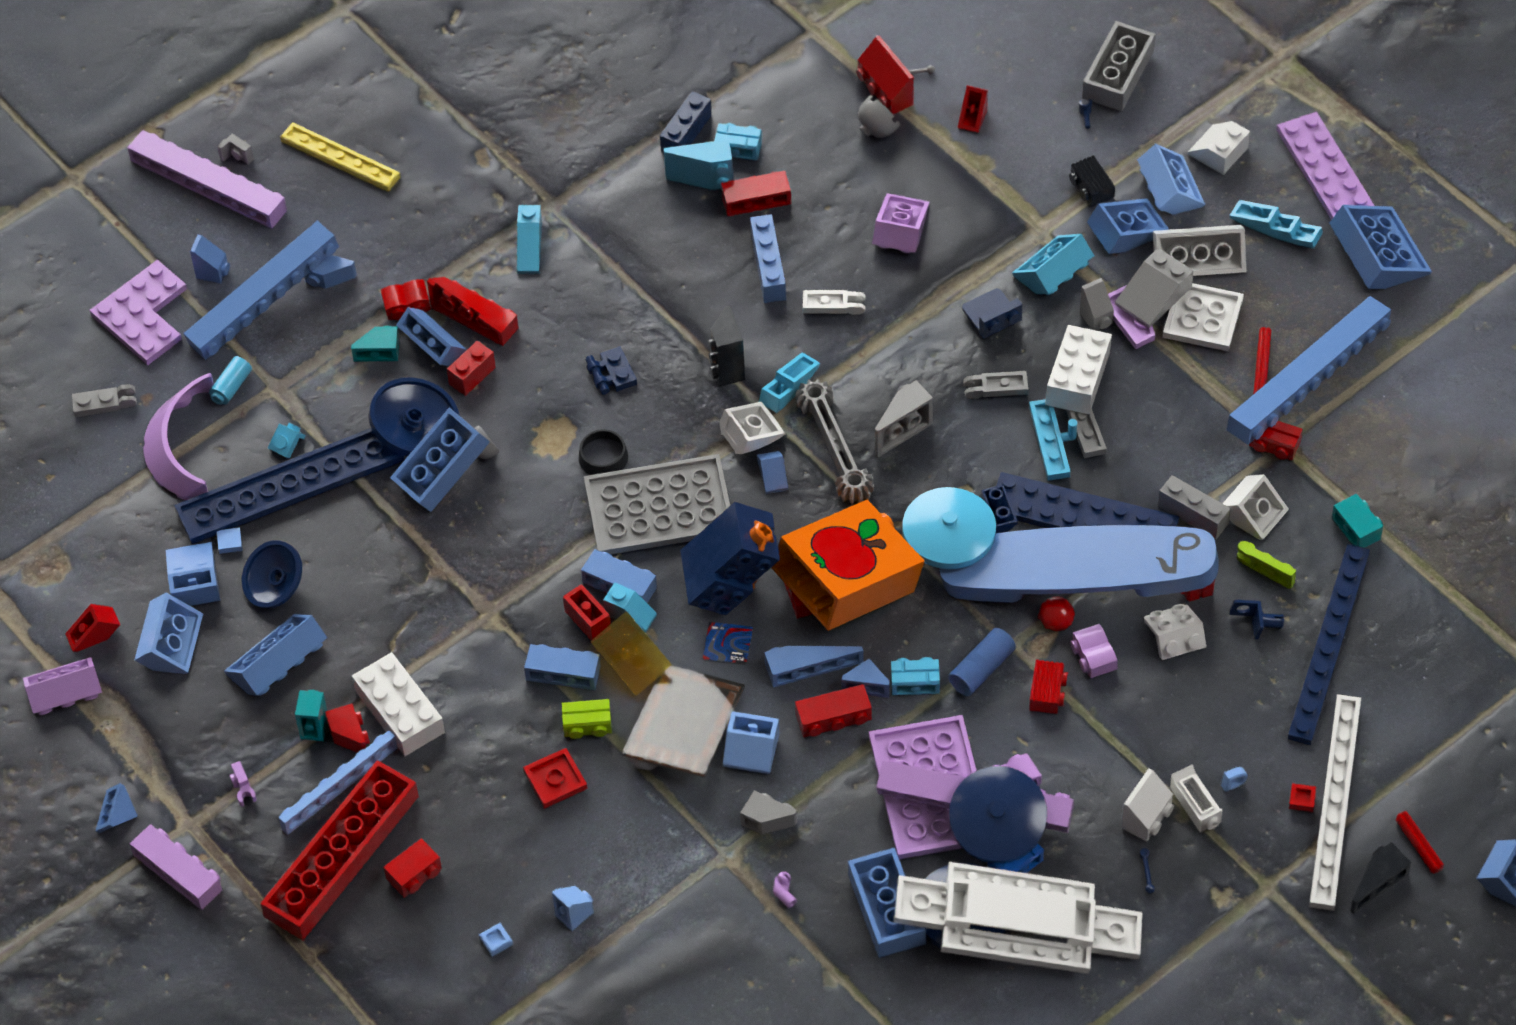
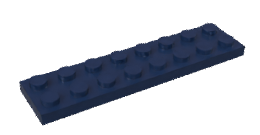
M1001 472L996 485H1004L1017 521L1044 528L1104 525L1178 526L1179 516L1004 472Z

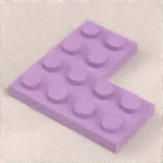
M156 260L90 309V314L145 364L149 365L182 340L181 334L156 312L186 291L187 287L181 279L160 261Z

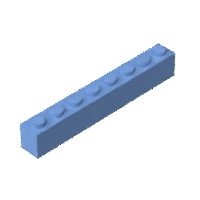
M317 220L183 334L189 345L205 360L211 355L216 354L225 343L231 341L244 327L249 326L257 316L265 312L277 299L282 298L290 288L300 283L303 277L311 270H315L323 260L333 255L336 249L339 248L335 236Z

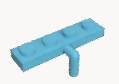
M1046 399L1029 402V409L1047 480L1068 478L1071 472L1063 442L1076 439L1077 420L1070 419L1068 421V432L1060 433L1054 407L1045 405Z

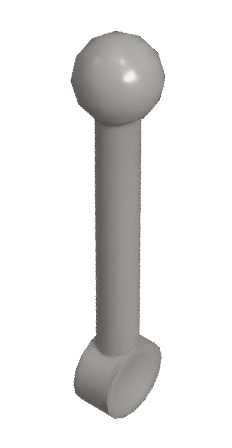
M930 65L927 68L909 70L911 74L925 72L932 74L935 72V67Z

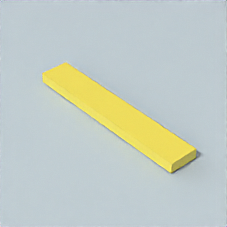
M293 122L280 137L281 142L387 192L400 178V172Z

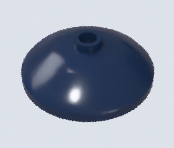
M272 540L263 543L251 553L243 568L242 588L245 596L252 604L270 609L284 604L292 597L302 577V560L298 551L287 542Z

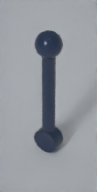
M1143 848L1140 850V857L1143 859L1147 882L1145 890L1148 894H1152L1155 891V887L1151 882L1148 864L1149 850Z

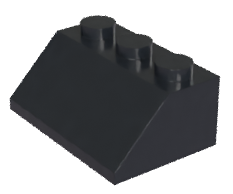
M729 305L724 308L710 329L711 339H708L711 351L709 359L712 365L709 367L712 379H717L719 387L745 380L743 338Z

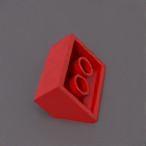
M879 35L876 36L858 58L856 74L860 81L866 83L869 92L875 95L894 115L914 105V77Z

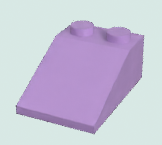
M887 193L875 222L872 244L884 249L894 248L904 253H915L920 241L929 202Z

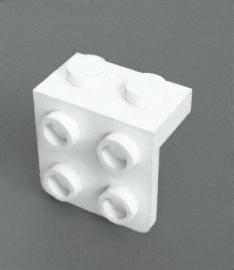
M1178 604L1164 611H1153L1150 615L1144 617L1146 625L1156 635L1159 657L1162 660L1207 647L1203 622L1188 605Z

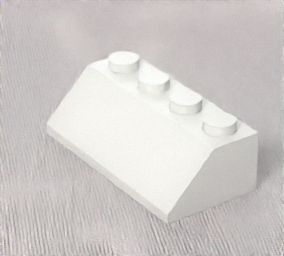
M1242 225L1153 231L1154 251L1160 248L1192 269L1193 276L1247 272L1245 228Z

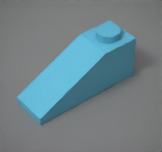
M518 205L517 274H539L542 234L540 205Z

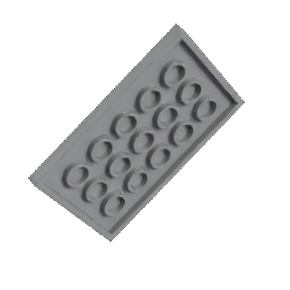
M719 454L584 476L597 550L608 552L609 554L691 541L730 506Z

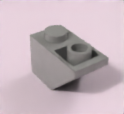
M754 790L740 812L741 825L762 835L793 827L797 823V810L788 803L782 804L774 800L770 795L766 793L761 794Z

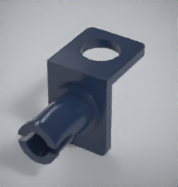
M1234 600L1229 610L1230 615L1252 616L1254 639H1259L1264 627L1283 629L1284 615L1264 614L1261 601ZM1240 606H1248V607H1249V608L1246 609V610H1238V609H1237V608L1240 607Z

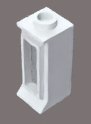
M1193 765L1171 774L1170 789L1199 832L1216 828L1221 823L1222 809L1218 807L1195 773Z

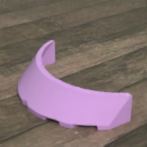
M211 373L192 381L167 400L150 420L144 436V457L154 480L161 487H165L183 500L208 492L206 481L186 471L173 456L167 438L168 421L171 412L189 405L195 394L209 392L214 385Z

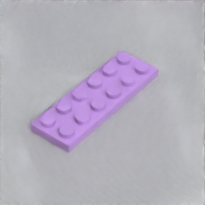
M1317 112L1277 125L1278 134L1331 220L1342 205L1375 206Z

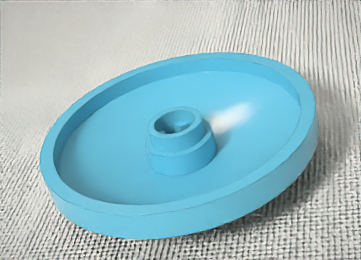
M937 488L921 494L911 502L903 517L902 533L903 538L925 560L924 563L942 569H958L978 562L990 551L996 535V520L988 504L976 494L959 488Z

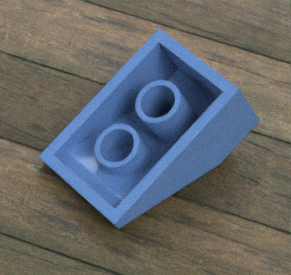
M1148 199L1100 203L1087 221L1093 233L1109 254L1127 252L1152 241L1153 231L1169 230Z

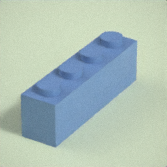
M772 214L750 217L751 237L764 303L786 300V284Z

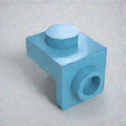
M288 423L287 426L279 424L268 449L286 458H290L299 438L305 439L306 435L300 433L301 428L292 423Z

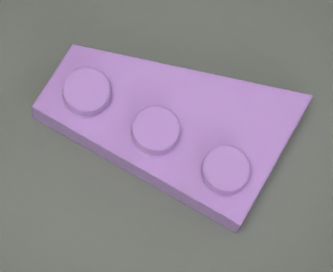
M1124 286L1108 294L1114 309L1113 320L1133 347L1138 349L1155 341V332L1153 326L1149 328L1115 305V301L1126 287Z

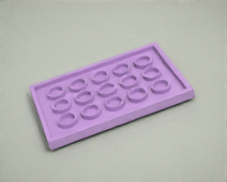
M963 715L869 731V740L878 778L883 760L889 761V759L901 760L904 762V765L909 766L922 764L927 769L934 771L938 768L946 769L951 774L958 776L961 773L972 774L977 771ZM883 795L899 859L962 848L955 839L951 829L949 808Z

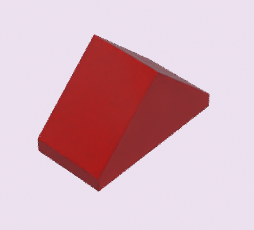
M966 85L957 128L974 132L980 131L988 110V90Z

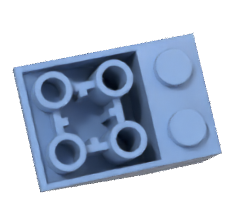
M212 542L166 550L170 595L189 606L220 601Z

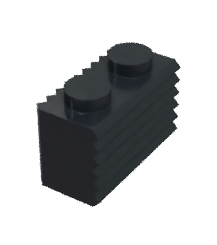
M1094 155L1071 165L1070 181L1072 185H1077L1081 198L1084 201H1088L1091 207L1115 197V185Z

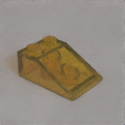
M628 611L623 613L590 641L636 696L672 666L670 661Z

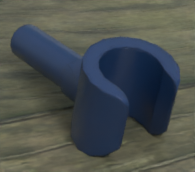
M1089 99V104L1087 105L1082 104L1081 100H1079V113L1084 117L1086 129L1091 127L1089 118L1092 112L1091 99Z

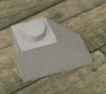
M1102 278L1090 282L1081 288L1080 314L1089 327L1095 331L1105 329L1113 324L1114 309Z

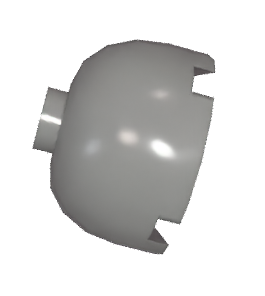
M870 95L859 107L858 120L861 123L860 130L868 137L871 134L877 138L890 136L901 125L899 121L894 123L892 121L894 115L877 99L873 102V96Z

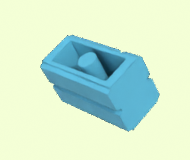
M733 123L718 124L714 141L728 139L732 157L758 160L762 144V129H757L754 126H736Z
M923 657L920 660L899 658L896 661H891L892 695L940 694L939 660Z

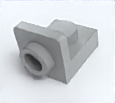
M234 134L221 141L218 146L219 156L222 161H226L231 155L238 161L242 160L246 164L254 160L251 146Z

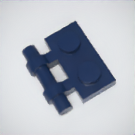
M621 346L600 353L601 361L595 360L592 355L585 358L586 368L595 379L594 384L603 395L609 393V386L612 385L616 392L637 385V378ZM606 370L608 376L602 375L601 372Z

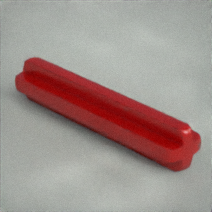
M1403 811L1396 816V821L1432 873L1440 872L1444 864L1408 812Z

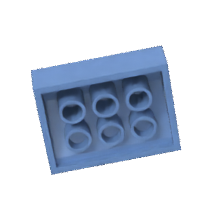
M1342 205L1329 223L1368 289H1386L1430 275L1432 272L1393 207Z

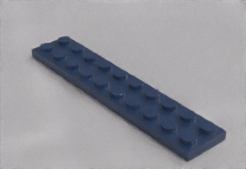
M369 428L174 506L191 544L217 535V531L235 528L404 461V455L386 447L375 436L372 429Z

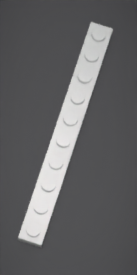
M1337 694L1309 907L1333 911L1335 907L1361 698Z

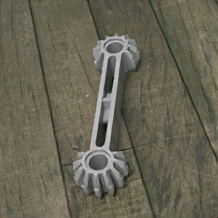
M818 378L815 382L808 379L807 384H800L799 390L796 392V403L798 408L802 409L803 414L812 413L840 474V477H836L835 480L837 495L841 496L843 502L850 500L851 505L854 501L860 503L863 499L869 500L871 493L874 491L873 476L868 474L866 468L858 470L829 407L834 403L832 387H828L827 381L820 383ZM821 413H823V415H824V417H825V419H826V421H827V423H828V426H829L830 430L828 429V427H827V425H826V423H825V421H824V418H823V416H822ZM839 452H841V454H842V456H843V459H844V461H845V463H846L848 469H846L845 464H844V462H843V460H842V458H841Z

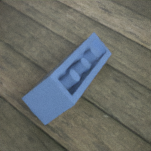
M785 646L781 648L775 647L764 652L765 666L773 687L863 663L862 646Z

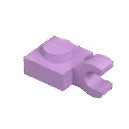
M238 761L231 764L233 774L229 776L234 788L239 787L240 789L237 793L239 805L241 807L245 806L243 798L246 796H250L253 802H256L255 791L249 785L241 762Z

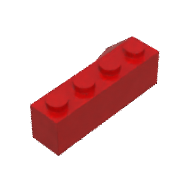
M446 277L429 278L427 280L432 309L501 346H504L519 328L517 315L512 310L505 309L497 305L495 301L480 296L476 291L461 286L459 282Z

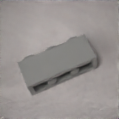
M1172 475L1159 490L1158 507L1179 516V519L1195 528L1209 532L1214 539H1217L1228 526L1231 508Z

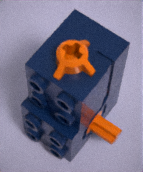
M734 502L680 550L688 605L727 615L754 592V584L757 582V579L780 560L777 538L774 535L773 513Z

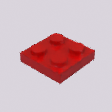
M567 748L523 767V771L544 809L588 789L585 779Z

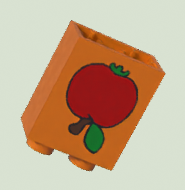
M864 500L781 536L778 545L780 560L772 566V569L829 631L913 593L925 560L897 532L893 521L887 514L880 513L868 500Z

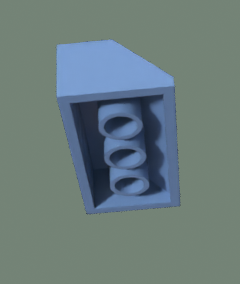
M293 614L224 670V672L248 695L261 696L270 689L269 685L274 681L283 679L291 667H296L303 663L308 653L320 649L323 645L322 642L327 639V636L312 615Z

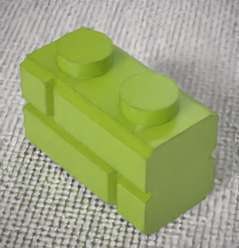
M609 699L562 703L564 737L579 739L584 735L603 737L608 733H612Z

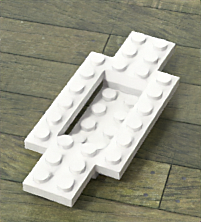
M949 862L947 882L900 875L897 880L894 923L943 930L941 952L1088 974L1091 965V953L1138 960L1141 950L1142 912L1095 905V884L954 862ZM970 924L1067 938V944L969 929Z

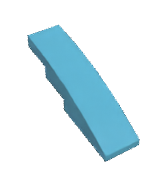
M1239 200L1230 214L1231 219L1253 230L1276 239L1313 249L1323 234L1321 227L1303 224L1300 217L1281 214L1279 208L1275 206Z

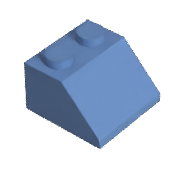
M1516 840L1497 841L1477 880L1491 895L1515 906Z

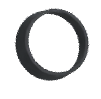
M600 429L590 432L583 438L580 444L578 460L581 468L589 475L623 470L628 462V451L623 438L618 433L607 429ZM602 438L615 440L623 446L620 457L606 465L591 463L582 453L587 444Z

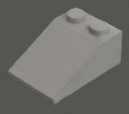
M1157 248L1140 266L1115 301V305L1150 328L1192 288L1193 270L1160 248Z
M917 380L904 385L897 392L875 428V455L877 457L882 456L933 424V397Z

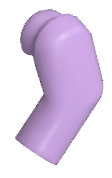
M780 872L775 877L773 893L785 906L792 908L797 899L789 893L791 876L787 872Z

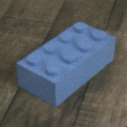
M448 408L390 478L420 505L432 512L490 441L451 408Z
M895 848L848 861V876L879 958L926 944L925 927L894 923L897 880L899 875L905 876Z

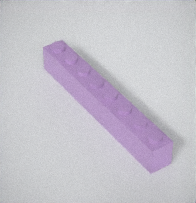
M142 130L127 147L132 162L271 229L287 211L285 199L281 194L267 190L261 184H255L242 175L238 176L225 167H219L206 158H200L189 150L177 147L173 142H167L154 133L150 134Z
M889 759V761L883 760L876 788L878 794L950 808L955 790L970 774L961 773L958 776L951 774L946 769L938 768L934 771L927 769L922 764L909 766L904 765V762L901 760ZM1041 789L1047 806L1046 829L1068 833L1074 800L1070 799V796L1067 794L1056 793L1055 795H1050Z

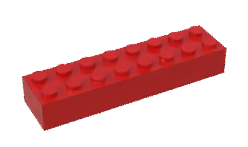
M377 760L260 903L264 918L299 939L304 940L418 799L416 782Z

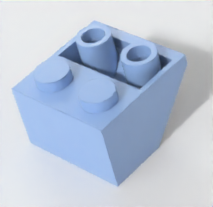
M732 711L726 734L723 767L770 774L779 738V719Z

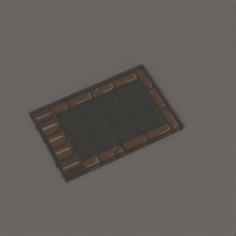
M664 664L624 747L622 756L705 777L729 724L731 712H734L745 684Z

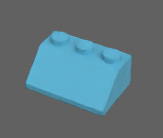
M1082 234L1058 235L1012 272V274L1034 293L1050 295L1058 290V285L1070 280L1074 276L1073 273L1086 267L1089 264L1088 261L1094 257V254Z

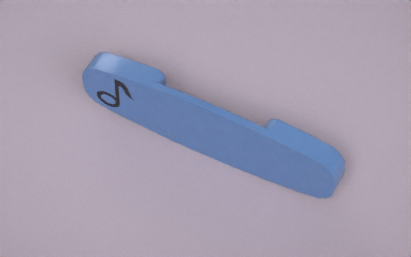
M1148 525L1058 527L996 533L993 546L981 560L970 566L958 569L940 568V575L944 588L950 596L956 599L973 601L1017 602L1024 594L1091 593L1135 589V592L1142 597L1205 588L1217 577L1219 558L1213 536L1209 532L1198 528Z

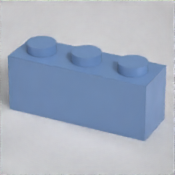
M408 307L396 325L440 365L450 366L466 351L464 346L423 310Z
M594 549L581 569L582 582L605 593H608L614 582L636 591L648 603L657 589L656 575L647 569L642 570L633 566L628 561L614 558L608 552Z
M530 644L524 670L527 681L595 690L601 663L600 654H595L591 651L581 652L569 648H553L544 644Z

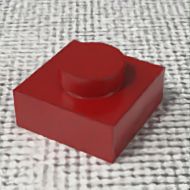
M1292 783L1289 809L1313 812L1316 786Z

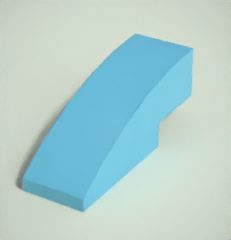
M802 352L776 372L775 379L762 388L759 402L762 401L767 408L778 413L796 396L800 384H806L808 379H811L819 368L820 362Z

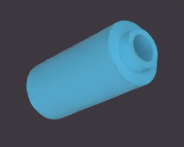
M235 356L209 390L213 402L219 405L228 404L252 371L251 365L245 359Z

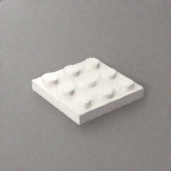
M1192 283V288L1170 308L1163 331V338L1229 352L1244 294Z

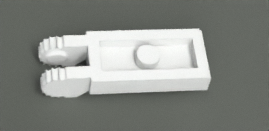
M804 290L803 313L848 312L851 315L863 314L865 312V305L861 303L865 301V294L861 292H848V290Z

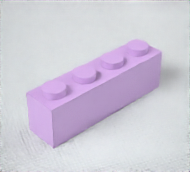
M150 824L130 843L133 856L199 909L205 908L222 891L220 876L212 869L207 870L198 857L195 855L191 857L187 854L186 849L179 842H172L168 834L161 828L157 830Z

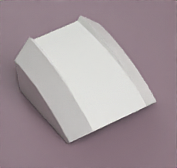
M762 401L725 409L719 422L721 435H724L734 449L735 454H744L757 450L785 435V431Z

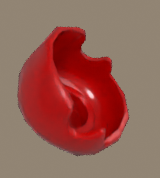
M1060 596L1046 599L1041 604L1038 613V620H1041L1044 628L1056 632L1066 630L1073 623L1075 611L1071 603Z

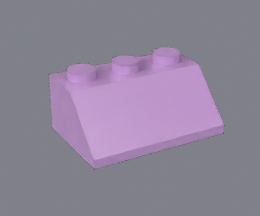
M91 657L23 678L33 714H47L54 707L60 705L62 708L74 705L76 700L83 698L85 701L97 698L99 693H102Z

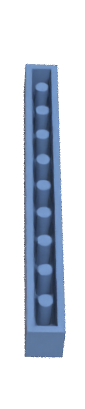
M1369 296L1229 415L1227 431L1247 445L1254 439H1259L1269 426L1273 427L1283 414L1287 415L1297 402L1301 403L1311 390L1315 391L1325 378L1329 379L1339 366L1343 367L1353 354L1357 355L1367 342L1371 343L1381 330L1385 331L1391 322L1389 319L1391 309Z

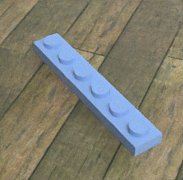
M388 730L385 734L376 737L371 745L366 749L360 750L347 764H342L333 775L323 779L314 790L304 794L295 805L286 808L281 816H279L281 829L289 835L366 774L377 760L381 762L398 748L395 735Z

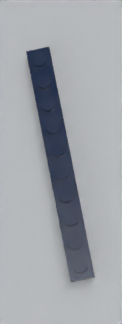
M1347 544L1289 730V740L1307 745L1312 743L1368 561L1370 549Z

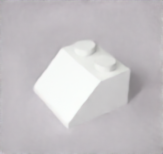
M1233 121L1214 124L1188 151V155L1224 175L1248 149L1250 131Z
M1264 474L1246 476L1223 503L1231 508L1230 521L1259 540H1263L1289 510Z
M1147 770L1124 803L1122 829L1146 842L1151 835L1155 836L1162 825V819L1164 816L1168 818L1174 808L1172 792L1153 770Z

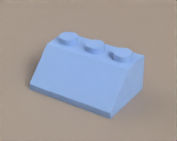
M1155 143L1137 159L1141 167L1140 172L1148 183L1147 188L1153 194L1154 203L1160 211L1174 215L1202 208L1205 205L1183 155Z
M167 592L151 600L134 660L153 671L187 674L203 613Z

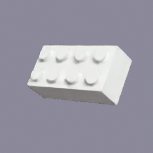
M1072 325L1067 326L1047 384L1045 405L1090 414L1110 354L1112 334Z
M392 652L352 675L355 692L386 732L390 730L395 735L397 747L404 756L445 733L441 715Z

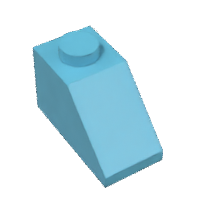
M614 582L603 599L604 609L610 614L611 618L645 633L657 616V612L636 591Z

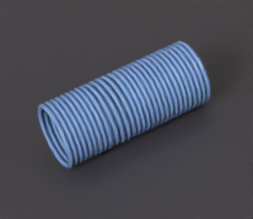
M1000 628L992 629L949 674V681L952 686L961 694L971 696L1016 649L1012 637Z

